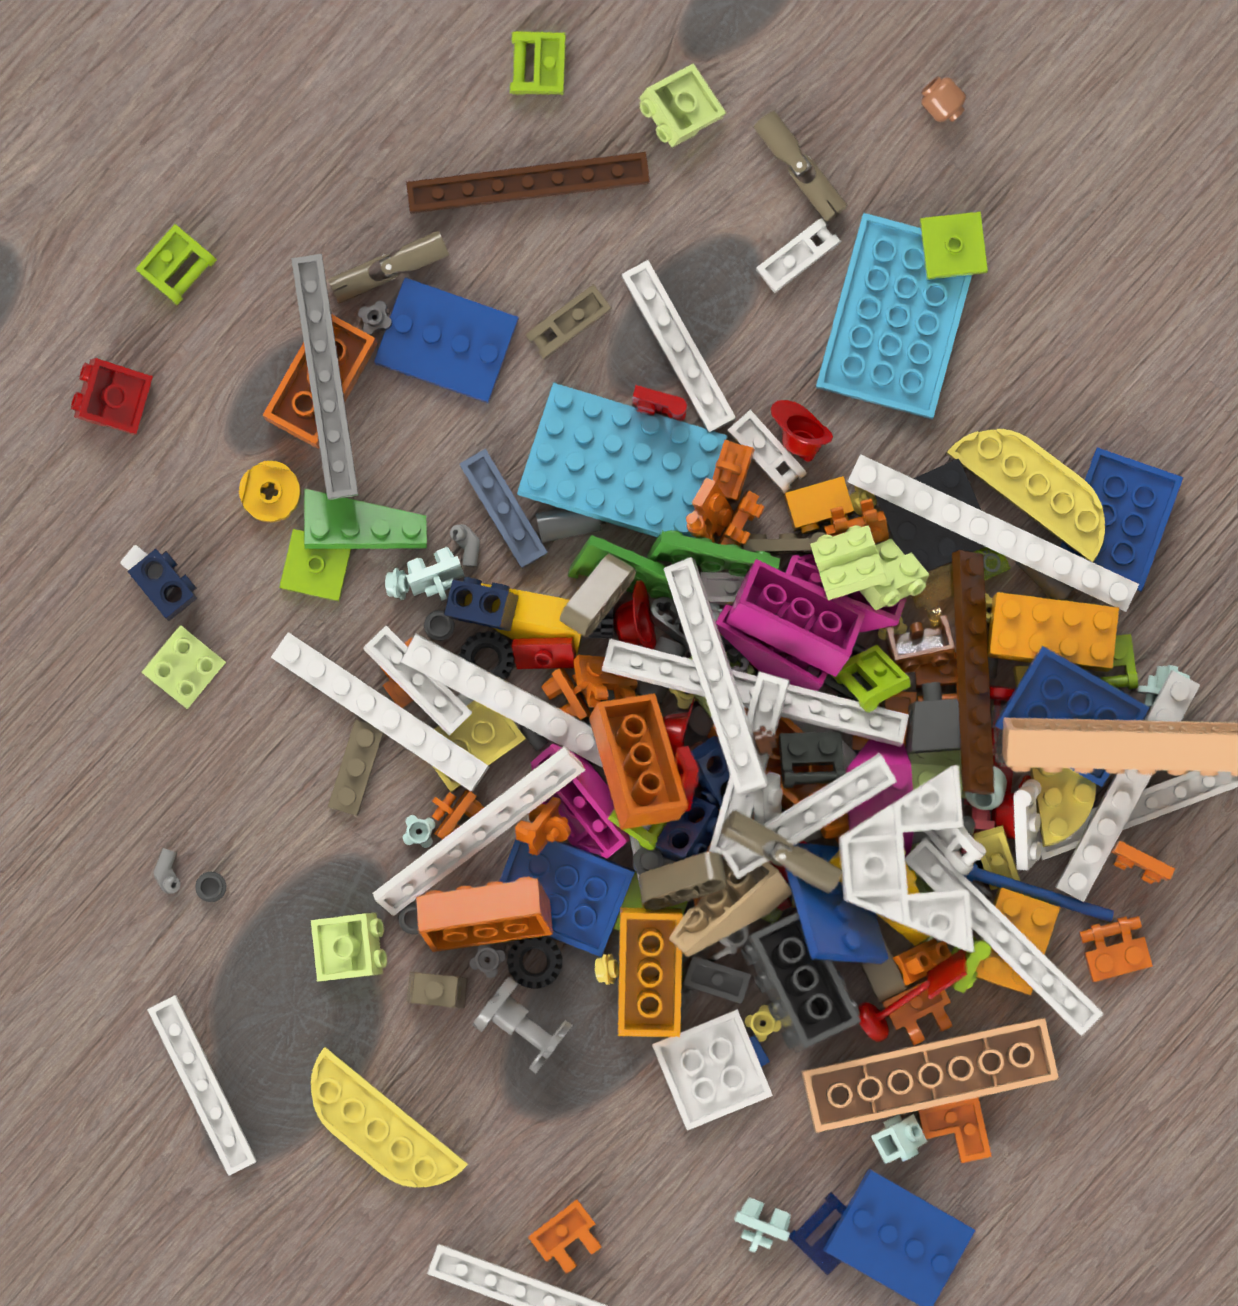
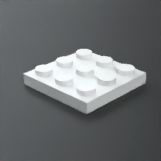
M738 1009L680 1033V1037H669L652 1044L687 1131L773 1096Z

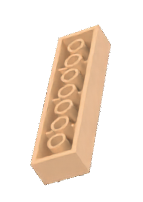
M1003 718L1002 755L1007 767H1012L1013 771L1018 772L1031 771V767H1043V771L1053 773L1062 772V768H1074V771L1078 773H1092L1093 769H1106V772L1111 774H1122L1125 769H1136L1137 773L1146 775L1155 774L1156 770H1168V773L1172 775H1186L1187 771H1199L1201 775L1216 776L1218 771L1231 772V775L1238 776V723Z
M1045 1018L1033 1019L801 1071L816 1133L1059 1079Z

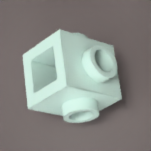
M899 1114L884 1121L885 1128L871 1136L885 1164L900 1157L902 1161H906L919 1154L917 1148L927 1143L914 1114L903 1119Z

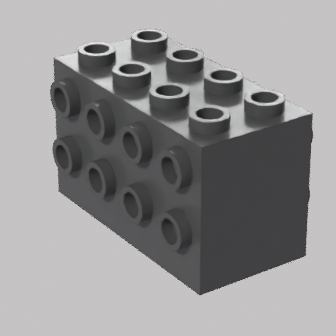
M798 913L751 934L743 944L744 948L741 949L743 957L748 965L753 964L758 974L754 977L756 984L762 994L767 992L771 1004H768L769 1011L775 1021L780 1020L785 1030L781 1034L789 1050L793 1048L795 1053H798L861 1022L858 1017L860 1016L859 1009L854 1000L849 998L845 990L846 983L840 971H836L831 960L811 959Z

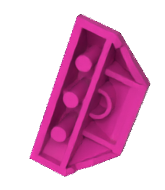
M814 555L792 556L786 574L825 593ZM860 591L837 597V599L866 613L859 632L898 625L906 603V598H903L891 607L885 606L875 611Z
M869 739L845 770L848 773L877 754H881L897 781L848 811L849 831L913 791L911 762L904 743L899 747ZM914 831L903 832L905 857L911 852Z
M556 744L550 745L531 762L532 770L557 753L562 747ZM571 752L582 762L585 771L542 804L547 805L552 797L561 799L558 811L561 817H566L569 821L568 825L570 826L571 834L567 839L572 846L589 853L599 854L604 858H609L630 840L629 834L607 819L615 808L608 785L587 759Z

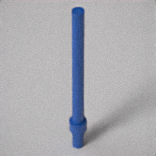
M974 863V867L969 874L964 875L970 882L977 880L999 888L1002 887L1107 922H1111L1114 915L1113 910L979 869L977 864Z

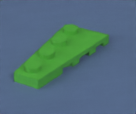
M304 488V549L427 548L426 515L349 498L328 500L327 493Z
M675 530L662 531L647 553V558L652 561L672 562V564L692 557L695 559L696 564L702 568V572L714 573L729 569L730 575L745 577L756 559L778 570L780 558L773 557L765 551L751 552L743 550L735 544L722 545L713 543L711 539L705 537L692 538L683 536L681 532Z
M593 535L589 537L573 561L567 575L578 579L579 574L589 577L602 559L610 553L636 569V575L627 588V592L633 593L636 582L642 580L651 598L669 597L673 599L663 569L667 566Z

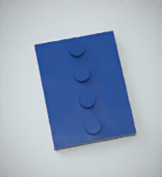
M404 277L390 316L392 325L384 332L374 364L489 403L519 317Z
M1097 447L1085 481L1093 488L1101 502L1105 518V535L1101 550L1093 563L1138 583L1139 586L1136 591L1142 593L1183 477ZM1062 541L1061 548L1082 557Z
M1041 646L997 719L995 726L1003 730V718L1142 721L1149 707L1050 649ZM1093 769L1092 773H1078L1101 787L1110 775V773L1106 772V769Z
M515 839L499 882H516L521 877L538 878L550 900L553 935L547 936L602 957L635 870L564 842H548L538 856L529 853L528 843Z
M806 843L794 844V846L806 849L827 862L840 849V847ZM785 866L811 959L882 964L889 959L876 913L844 900L843 885L840 881L833 891L827 894L793 875Z
M868 1169L823 1250L920 1306H933L976 1230Z

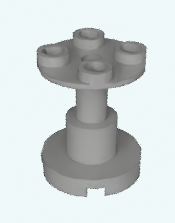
M508 977L472 1025L480 1032H483L492 1021L509 1035L516 1031L541 1051L529 1067L536 1074L573 1025L565 1020L555 1034L551 1036L526 1016L529 1012L528 1009L511 997V994L519 984Z

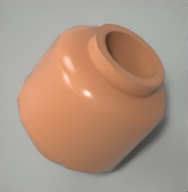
M938 76L921 91L923 94L922 106L938 122L945 121L948 118L953 122L965 111L962 105L966 100V95L949 77L941 79Z

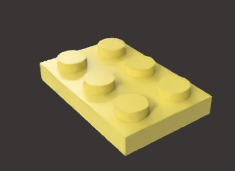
M475 700L466 706L472 714L450 736L440 726L434 729L488 766L526 740L513 720ZM433 767L450 792L461 786Z

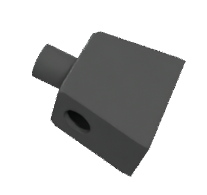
M940 682L922 684L924 701L913 702L908 708L909 718L905 747L907 754L961 750L958 700H942Z

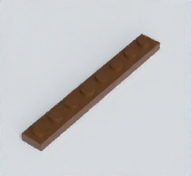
M646 152L408 181L406 186L410 214L650 184Z
M958 550L952 553L962 788L963 792L988 795L995 792L983 554Z

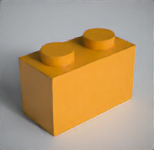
M844 476L784 494L793 530H801L802 534L819 530L818 524L829 521L833 524L830 509L842 506L847 520H849L848 516L854 512Z

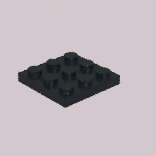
M959 458L913 478L981 510ZM875 495L881 511L884 512L887 525L896 545L904 555L912 552L927 572L951 562L953 552L958 550L974 552L986 547Z

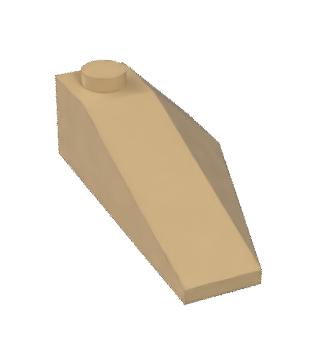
M724 859L726 887L718 892L702 896L696 907L688 909L669 939L689 957L769 914L792 894V890L779 871L767 861L737 879Z

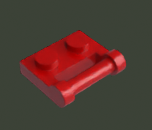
M635 386L632 406L638 407L637 412L654 416L656 412L682 422L685 420L687 404L683 398L642 386Z

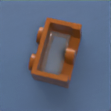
M946 615L940 616L938 627L923 629L922 623L916 622L910 625L909 633L895 635L893 626L886 627L885 641L890 657L905 673L914 672L920 668V665L929 663L934 667L948 664L950 659L954 658L955 646Z

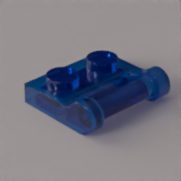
M832 1192L825 1197L826 1201L797 1231L793 1230L789 1234V1238L827 1276L841 1260L825 1252L823 1248L847 1208ZM836 1209L841 1216L811 1246L806 1239Z

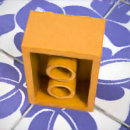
M1002 887L998 888L993 905L1045 955L1060 907ZM991 948L989 957L981 960L976 969L977 978L1025 995H1031L1033 988Z

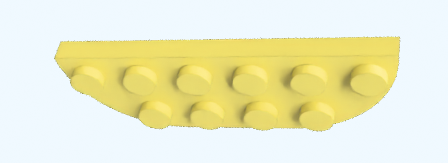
M1006 429L977 431L965 436L947 451V455L954 460L959 458L963 467L1086 560L1095 561L1101 550L1105 535V518L1097 494L1083 478L1031 439Z
M1015 666L1013 668L1016 687L1029 666ZM1031 767V779L1037 780L1042 788L1040 794L1036 797L1037 813L1040 814L1041 818L1040 832L1043 847L1051 846L1066 840L1086 821L1095 801L1096 784L1069 768H1062V772L1053 773L1043 771V767Z
M324 1047L315 1062L311 1076V1094L314 1109L324 1126L357 1155L389 1180L409 1187H429L442 1184L458 1175L468 1165L467 1162L367 1080Z

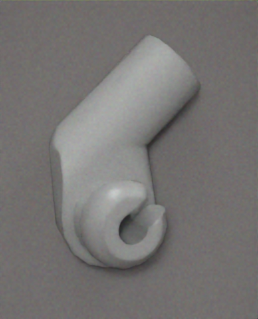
M463 524L454 525L450 530V537L464 550L462 565L477 567L480 539L468 526Z
M163 848L153 874L162 891L168 894L176 893L181 886L180 880L172 869L177 853Z

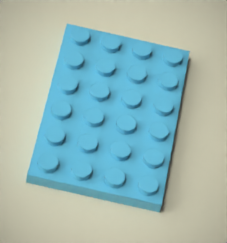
M863 213L816 388L933 420L972 275L927 280L921 228Z
M553 383L517 495L657 538L662 531L669 530L679 531L683 536L696 538L687 529L686 517L695 510L692 501L705 478L713 480L715 465L727 435L715 431L709 433L705 428L659 414L651 416L637 412L636 407Z

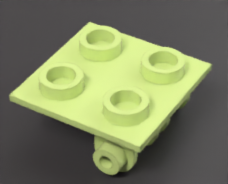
M180 625L143 669L142 673L188 709L226 662Z

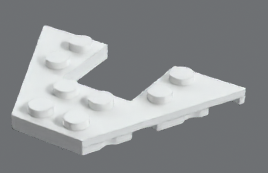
M952 765L839 837L844 900L967 952H974L969 889L908 894L903 832L963 827L958 765Z

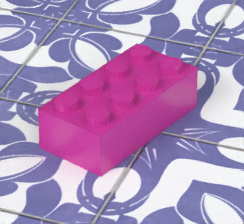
M756 559L743 578L726 623L836 677L850 658L866 613L837 598L828 600L826 593Z

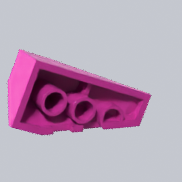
M728 604L724 606L716 621L719 633L760 672L790 680V685L819 691L828 675L827 672L727 624L726 621L732 606Z

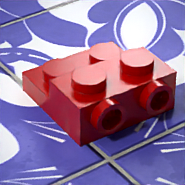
M98 358L90 359L89 364L84 363L80 371L79 380L84 381L81 393L76 392L71 402V409L75 410L74 417L133 435L137 434L153 376Z

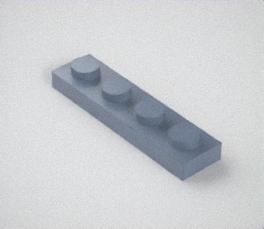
M484 449L460 463V467L521 569L548 554L487 450Z

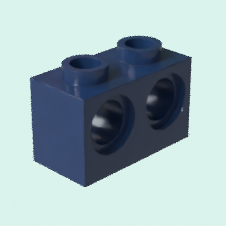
M154 549L127 572L165 619L170 621L197 599L193 593L197 588L186 574L180 578L173 569L177 566V563L167 551L161 554L157 549ZM153 564H161L163 567V573L157 579H151L148 576V569ZM173 587L181 588V599L174 603L167 600V592Z
M464 577L463 582L452 580L444 613L445 616L457 621L511 631L519 596L509 592L510 586L492 582L491 587L481 585V580ZM472 593V602L465 607L464 599L468 594ZM500 599L499 609L496 612H492L493 602Z
M714 735L693 749L691 753L699 767L698 781L703 789L701 791L703 800L721 810L726 790L721 794L720 788L725 782L728 785L730 771L719 737ZM713 756V764L707 769V762Z
M693 796L690 811L684 812L679 820L667 822L655 844L665 858L674 862L706 853L714 835L720 813L715 805ZM704 817L700 822L696 823L699 818ZM688 843L684 848H681L683 844Z

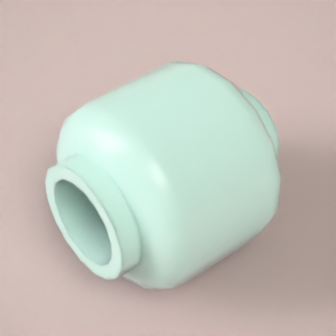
M993 766L995 793L983 795L965 792L967 801L977 809L992 810L998 807L1004 800L1007 780L1005 774L995 766Z

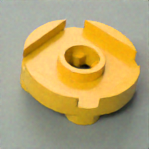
M277 461L260 462L249 469L240 481L239 497L246 511L257 520L277 522L287 519L300 501L301 488L298 479L283 463ZM269 483L275 484L274 489L278 491V495L272 496L271 500H267L266 495L262 493V488H268Z

